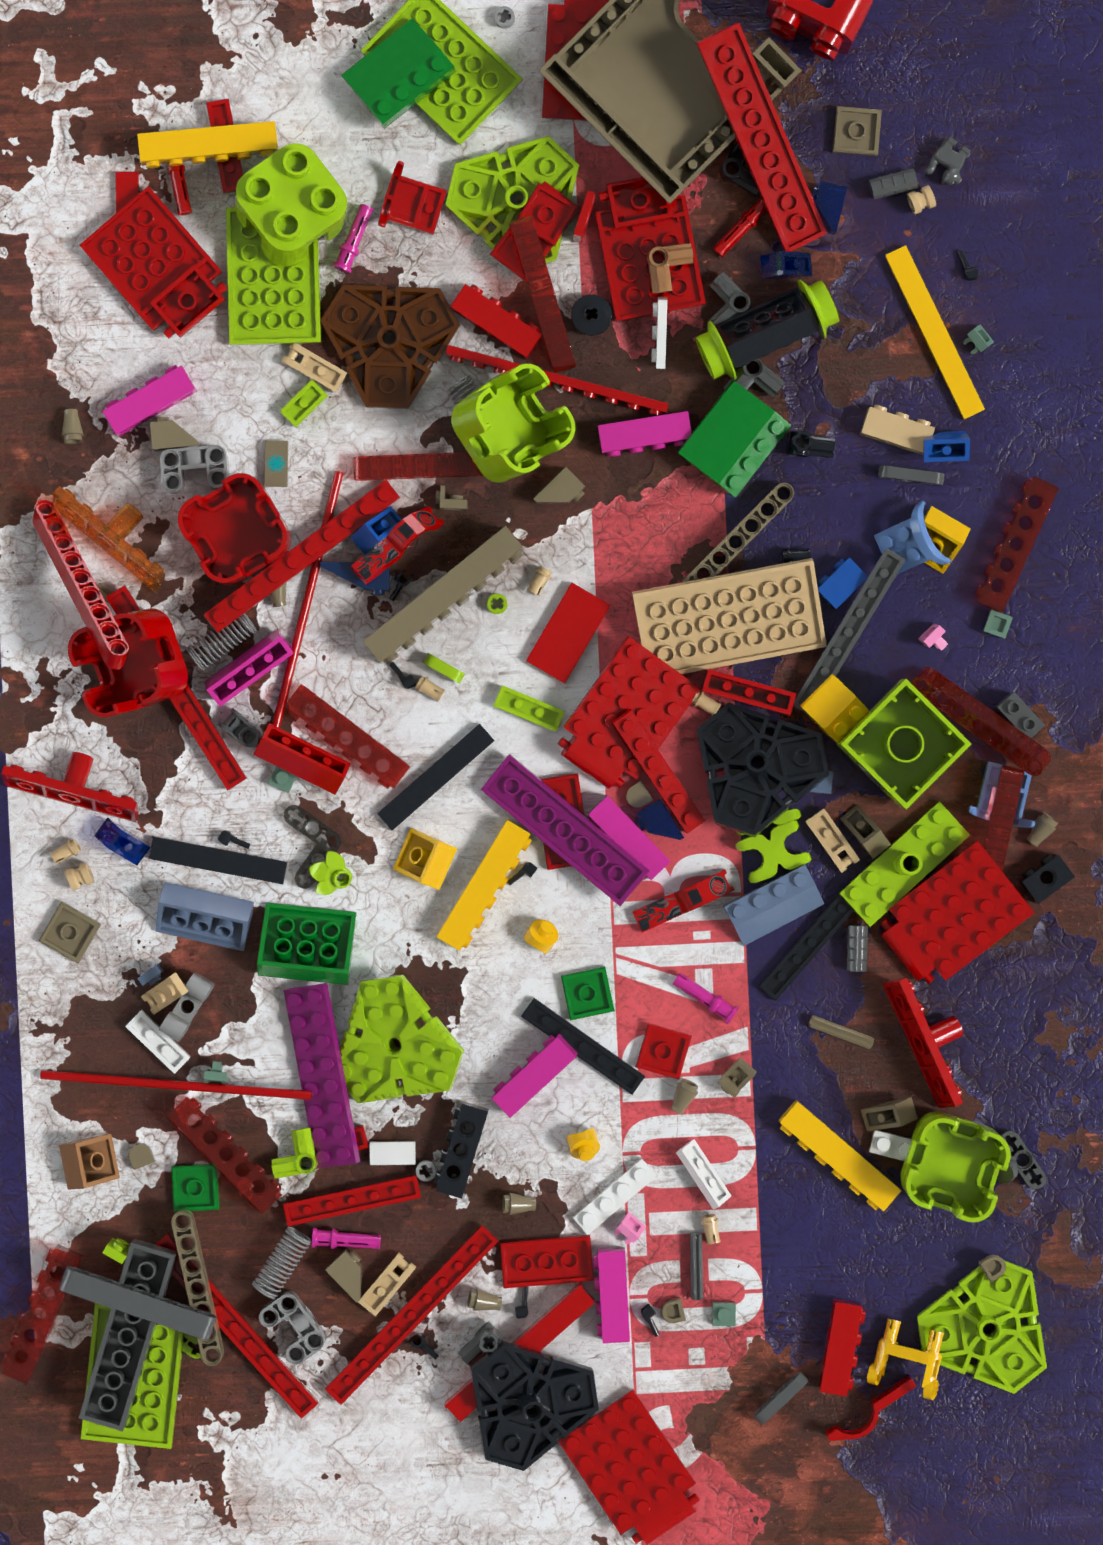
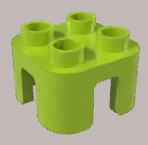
M292 143L282 147L246 172L237 183L235 196L236 216L245 228L250 224L253 225L262 238L261 249L263 253L276 265L292 266L299 263L307 256L308 247L312 242L322 235L329 241L337 236L343 228L347 209L346 194L315 152L306 145Z
M522 364L493 377L460 401L453 409L451 423L454 432L480 472L490 481L501 483L533 471L540 466L539 459L561 450L574 437L575 421L566 406H561L548 412L542 407L535 396V392L542 390L550 384V380L545 372L536 365Z
M941 1111L929 1112L922 1116L916 1124L900 1174L901 1185L910 1199L920 1207L932 1210V1206L952 1212L958 1219L967 1222H980L988 1218L995 1209L998 1195L994 1192V1186L999 1170L1006 1172L1011 1159L1009 1145L991 1127Z

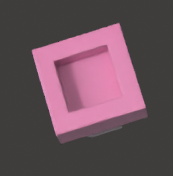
M933 623L918 638L924 646L930 648L934 645L941 651L948 645L941 637L946 631L936 623Z
M628 1212L614 1233L616 1235L624 1234L627 1237L624 1242L628 1245L631 1242L634 1243L640 1237L646 1226Z

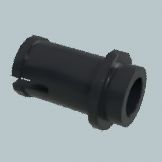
M786 548V550L782 551L783 563L811 558L810 548L795 550Z

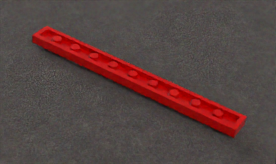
M448 345L446 355L450 356L449 360L458 363H463V360L471 361V366L480 369H485V366L493 367V372L499 374L522 365ZM543 370L550 380L548 387H551L553 383L560 385V390L573 393V390L576 389L582 391V396L595 399L596 395L604 397V402L617 405V402L621 401L626 403L627 408L639 410L640 407L647 408L649 414L656 416L667 413L669 403Z
M386 479L207 611L204 617L218 634L357 531L366 522L399 500V495Z
M126 585L106 597L116 615L141 610ZM187 683L185 689L179 695L169 699L222 783L229 790L247 779Z
M482 1224L328 1384L325 1390L342 1405L499 1240Z
M168 1233L155 1244L177 1251L176 1242ZM177 1254L172 1275L186 1289ZM192 1259L187 1261V1265L191 1270L199 1268ZM209 1280L220 1329L302 1419L319 1403L318 1400ZM200 1282L192 1284L194 1291L202 1292L204 1290ZM200 1304L205 1312H209L206 1305Z

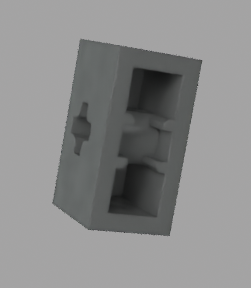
M1010 692L994 707L1024 741H1029L1045 726L1015 692Z

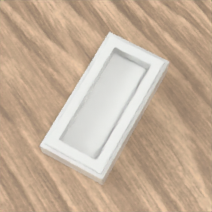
M415 1141L370 1142V1165L416 1164Z

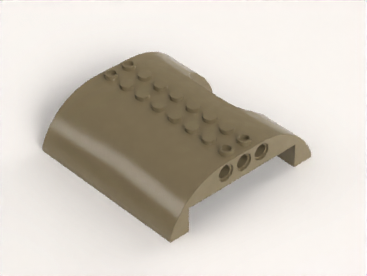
M609 0L557 55L554 54L539 69V72L670 204L736 137L696 45V42L700 40L684 25L679 17V0ZM770 37L753 53L771 100L802 71Z

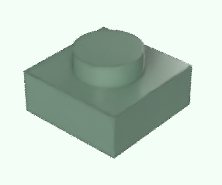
M990 610L983 632L1005 639L1013 617Z
M276 766L268 784L289 793L297 776Z
M713 1302L712 1325L736 1326V1303Z

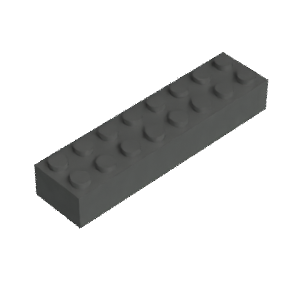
M134 1238L130 1244L119 1282L165 1298L178 1251ZM111 1308L79 1419L123 1432L129 1419L156 1323Z

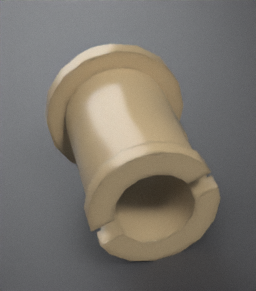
M542 566L535 570L537 573L527 590L538 596L541 595L548 579L552 578L550 576L552 572Z
M421 676L415 686L418 689L417 692L420 693L422 691L438 702L445 689L429 681V677Z
M700 691L698 694L696 693L692 701L694 707L698 706L712 716L717 713L721 706L720 703Z
M68 839L66 844L51 851L50 854L58 865L72 855L77 856L81 848L75 839Z
M716 1214L704 1215L701 1224L704 1225L706 1244H714V1241L716 1243L721 1242L717 1226L719 1219L716 1218Z

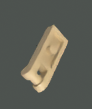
M291 343L289 347L291 350L287 356L284 355L281 362L337 393L348 373L297 343ZM298 354L304 356L300 364L295 361Z
M824 808L805 821L841 873L846 871V867L850 864H856L860 861ZM845 850L847 856L840 859L838 854Z
M175 972L141 997L144 1002H148L151 1007L150 1011L154 1015L187 993L188 990Z
M398 1253L358 1302L375 1317L416 1268L413 1263L409 1264L405 1261L401 1253ZM397 1266L403 1270L400 1276L393 1271Z

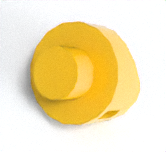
M539 919L535 920L525 932L524 941L546 954L557 942L559 935L556 927L550 921Z
M594 1128L567 1135L570 1154L576 1159L590 1161L600 1150V1144Z

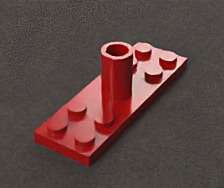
M72 752L63 781L48 778L46 774L39 771H33L32 773L24 771V768L17 765H11L10 767L4 765L1 775L5 787L135 823L139 816L137 802L132 797L125 795L117 797L104 789L95 791L85 788L94 759L84 753Z
M907 978L889 980L882 985L937 1107H957L963 1104L961 1090L955 1085L951 1077V1068L945 1064L939 1047L963 1036L960 1022L955 1016H950L929 1027L923 1015L924 1008L917 1001L914 995V986Z

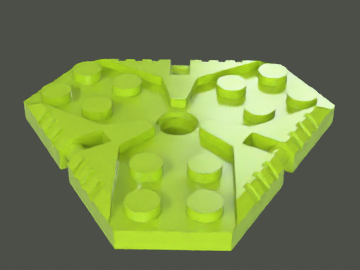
M550 136L506 148L507 152L501 154L495 151L455 163L445 205L477 236L480 235L484 238V243L492 250L521 213L538 183L542 185L546 181L571 200L579 164ZM510 161L511 167L503 169L501 163ZM513 194H520L523 197V202L515 205L510 201V198ZM491 223L496 227L492 233L486 229ZM562 236L539 266L557 261Z
M403 974L363 980L360 983L348 1019L349 1027L344 1031L339 1046L347 1091L357 1103L401 1097L403 1094H406L408 1097L444 1092L452 1089L465 1050L437 1016L432 1018L428 1013L431 1008ZM419 1018L425 1022L423 1027L417 1021ZM358 1028L363 1030L362 1035L356 1033ZM394 1038L400 1041L401 1048L395 1045ZM398 1079H402V1080H403V1085H402V1086L399 1085V1080H398Z
M1004 1260L1006 1270L998 1279L990 1282L979 1265L965 1278L958 1282L959 1285L952 1290L950 1288L916 1317L922 1351L927 1347L930 1329L944 1333L939 1352L942 1356L941 1366L964 1375L968 1372L972 1374L974 1379L1015 1394L1047 1368L1041 1325L1037 1323L1036 1319L1039 1312L1033 1272ZM966 1292L969 1297L961 1302L958 1297ZM1027 1317L1028 1324H1021L1020 1318ZM986 1324H994V1330L990 1334L983 1332V1327ZM972 1357L978 1359L976 1365L970 1364Z

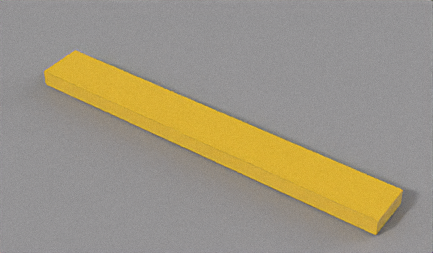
M905 245L886 254L885 258L963 420L985 410L907 246Z

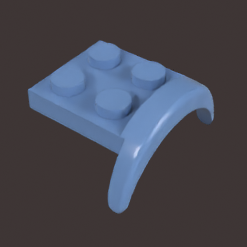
M925 501L916 504L910 519L874 535L882 554L888 548L906 559L898 574L928 560L941 565L951 563V559L945 557L936 548L928 534L923 514Z
M988 761L977 806H970L969 813L975 817L1000 824L1033 828L1035 821L1022 819L1032 772Z

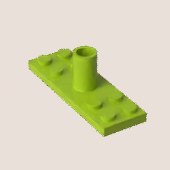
M939 801L842 889L839 894L860 918L871 927L889 908L896 904L967 839L970 834ZM906 857L911 860L910 870L905 869L903 866V861Z

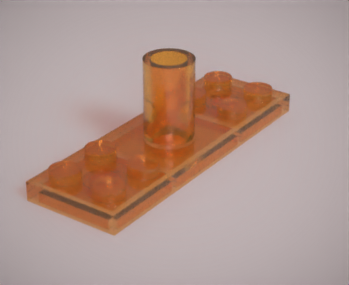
M59 486L53 492L52 502L58 512L157 593L163 585L165 578L164 569L156 562L151 563L141 549L138 547L133 548L124 540L143 519L142 513L132 504L126 503L105 524L93 514V510L87 504L78 502L75 499L76 496L69 489L64 490Z

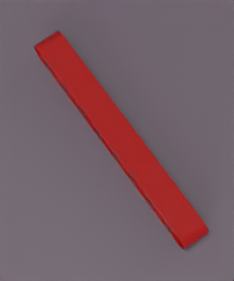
M49 500L38 501L35 505L32 522L105 664L115 670L123 668L129 647L56 506Z

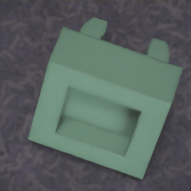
M981 324L967 334L968 338L963 342L964 345L970 341L975 344V349L970 352L971 354H975L978 351L982 352L994 343Z
M213 1061L212 1071L204 1070V1083L228 1084V1074L222 1072V1062Z

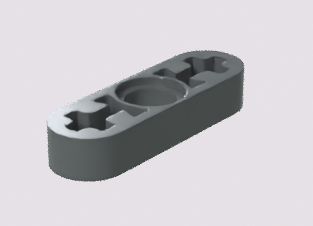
M880 465L878 470V478L936 486H943L945 474L939 472Z
M1012 1130L1002 1132L1000 1136L1005 1141L1006 1136H1015L1013 1140L1017 1148L1020 1145L1022 1146L1021 1149L1016 1150L1011 1155L1010 1160L1016 1164L1018 1172L1025 1183L1032 1189L1042 1188L1046 1183V1175L1024 1142ZM1009 1145L1010 1152H1013L1014 1150H1013L1012 1147ZM1021 1153H1025L1029 1157L1028 1163L1024 1166H1020L1016 1162L1017 1156ZM1033 1164L1035 1167L1031 1168L1036 1175H1041L1038 1178L1040 1182L1037 1184L1035 1182L1030 1183L1032 1176L1028 1171L1025 1174L1023 1173L1024 1170H1028Z
M801 1371L794 1374L753 1414V1418L760 1425L766 1423L806 1385L808 1379Z

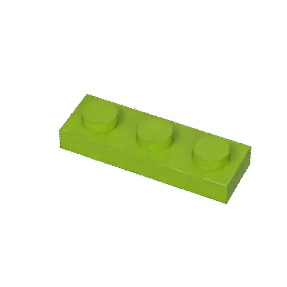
M503 685L493 705L557 732L565 713L564 710Z

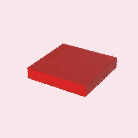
M538 183L515 224L555 247L578 206Z
M587 191L573 233L574 242L582 243L596 202V194L594 192Z
M648 1023L635 1067L679 1080L692 1035Z

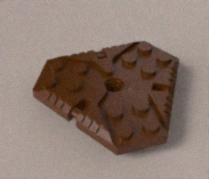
M342 285L320 320L340 359L345 361L347 365L345 368L367 408L409 409L432 371L430 369L433 364L438 363L460 328L440 288L396 287V290H388L387 286ZM387 299H395V306H387ZM386 333L395 334L396 339L394 343L386 344L383 342V336ZM359 352L362 359L355 362L352 355ZM420 354L426 357L423 365L417 362Z

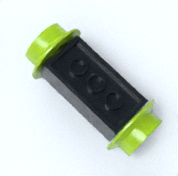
M800 279L797 281L798 288L719 324L714 325L711 320L708 321V331L695 337V341L711 377L716 379L727 374L733 380H736L737 376L734 367L746 366L755 359L765 357L771 352L787 347L791 343L801 338L809 337L815 332H818L822 339L827 338V327L838 323L839 316L825 284L820 280L808 286Z

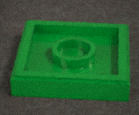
M605 966L561 975L570 1021L615 1011Z
M217 1163L171 1167L174 1212L180 1209H188L190 1211L220 1209Z

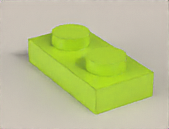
M311 380L280 412L297 428L328 395Z
M112 1238L102 1253L123 1264L129 1251V1243L120 1238H117V1240Z

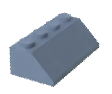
M804 864L723 905L743 946L824 905V902Z
M165 882L158 902L155 932L244 951L254 902Z

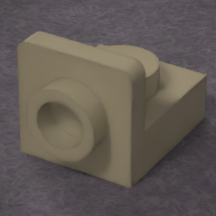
M441 485L440 491L436 490V504H440V510L468 511V500H463V496L450 495V499H445L446 486Z

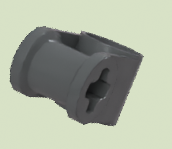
M234 708L231 709V714L225 721L218 724L228 735L248 748L257 747L262 737L259 730ZM249 731H253L256 735V739L252 744H248L245 741V735Z

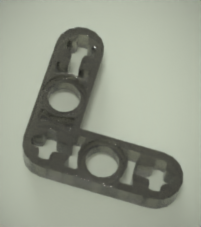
M291 805L284 811L285 821L316 843V846L295 875L296 885L302 889H307L316 880L310 874V883H300L301 877L299 875H304L309 870L305 868L306 864L308 863L309 866L313 865L312 857L316 853L322 854L326 859L328 851L337 852L342 844V839L336 831L298 805ZM298 809V815L302 819H304L305 815L309 817L304 822L302 828L298 826L301 823L299 820L294 819L291 821L289 819L291 815L288 812L290 810L295 811ZM309 822H316L319 825L317 834L311 835L307 832L306 826ZM324 828L328 830L325 833L326 836L332 837L334 835L336 837V846L328 847V841L323 837L321 841L316 839L322 834Z

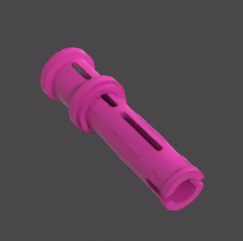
M360 204L345 243L340 245L338 258L332 264V267L351 274L352 270L350 268L355 256L359 255V249L357 248L374 210L373 208Z
M681 972L672 984L708 1007L709 1013H715L723 1018L726 1024H729L739 1008L738 1006L733 1007L724 1001L721 995L715 996Z
M313 1227L312 1248L328 1246L334 1249L337 1246L380 1249L381 1235L338 1232L336 1229L331 1231L317 1230V1227Z

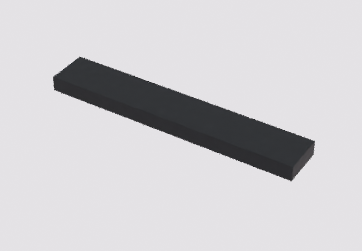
M481 724L477 725L377 814L391 830H394L495 740Z
M153 836L149 859L282 885L284 884L288 864L285 861Z
M839 893L758 985L775 1001L854 912Z
M536 998L532 999L521 1015L522 1018L549 1037L553 1035L555 1038L560 1034L574 1048L580 1059L631 1095H633L645 1078V1075Z

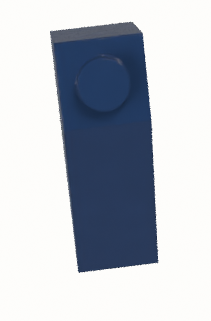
M320 562V567L367 591H371V595H385V591H390V567L365 585L351 570V565L355 562Z

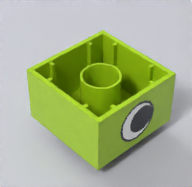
M901 679L836 745L900 809L907 810L971 743L907 679Z

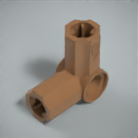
M691 243L665 247L658 246L648 252L646 260L649 264L652 293L672 291L669 266L693 263ZM656 251L662 253L664 257L661 264L655 263L652 259V255Z

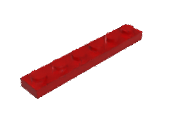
M629 709L612 721V724L684 832L688 834L705 822V819L633 711Z
M417 1175L286 1202L283 1203L287 1226H293L421 1198Z

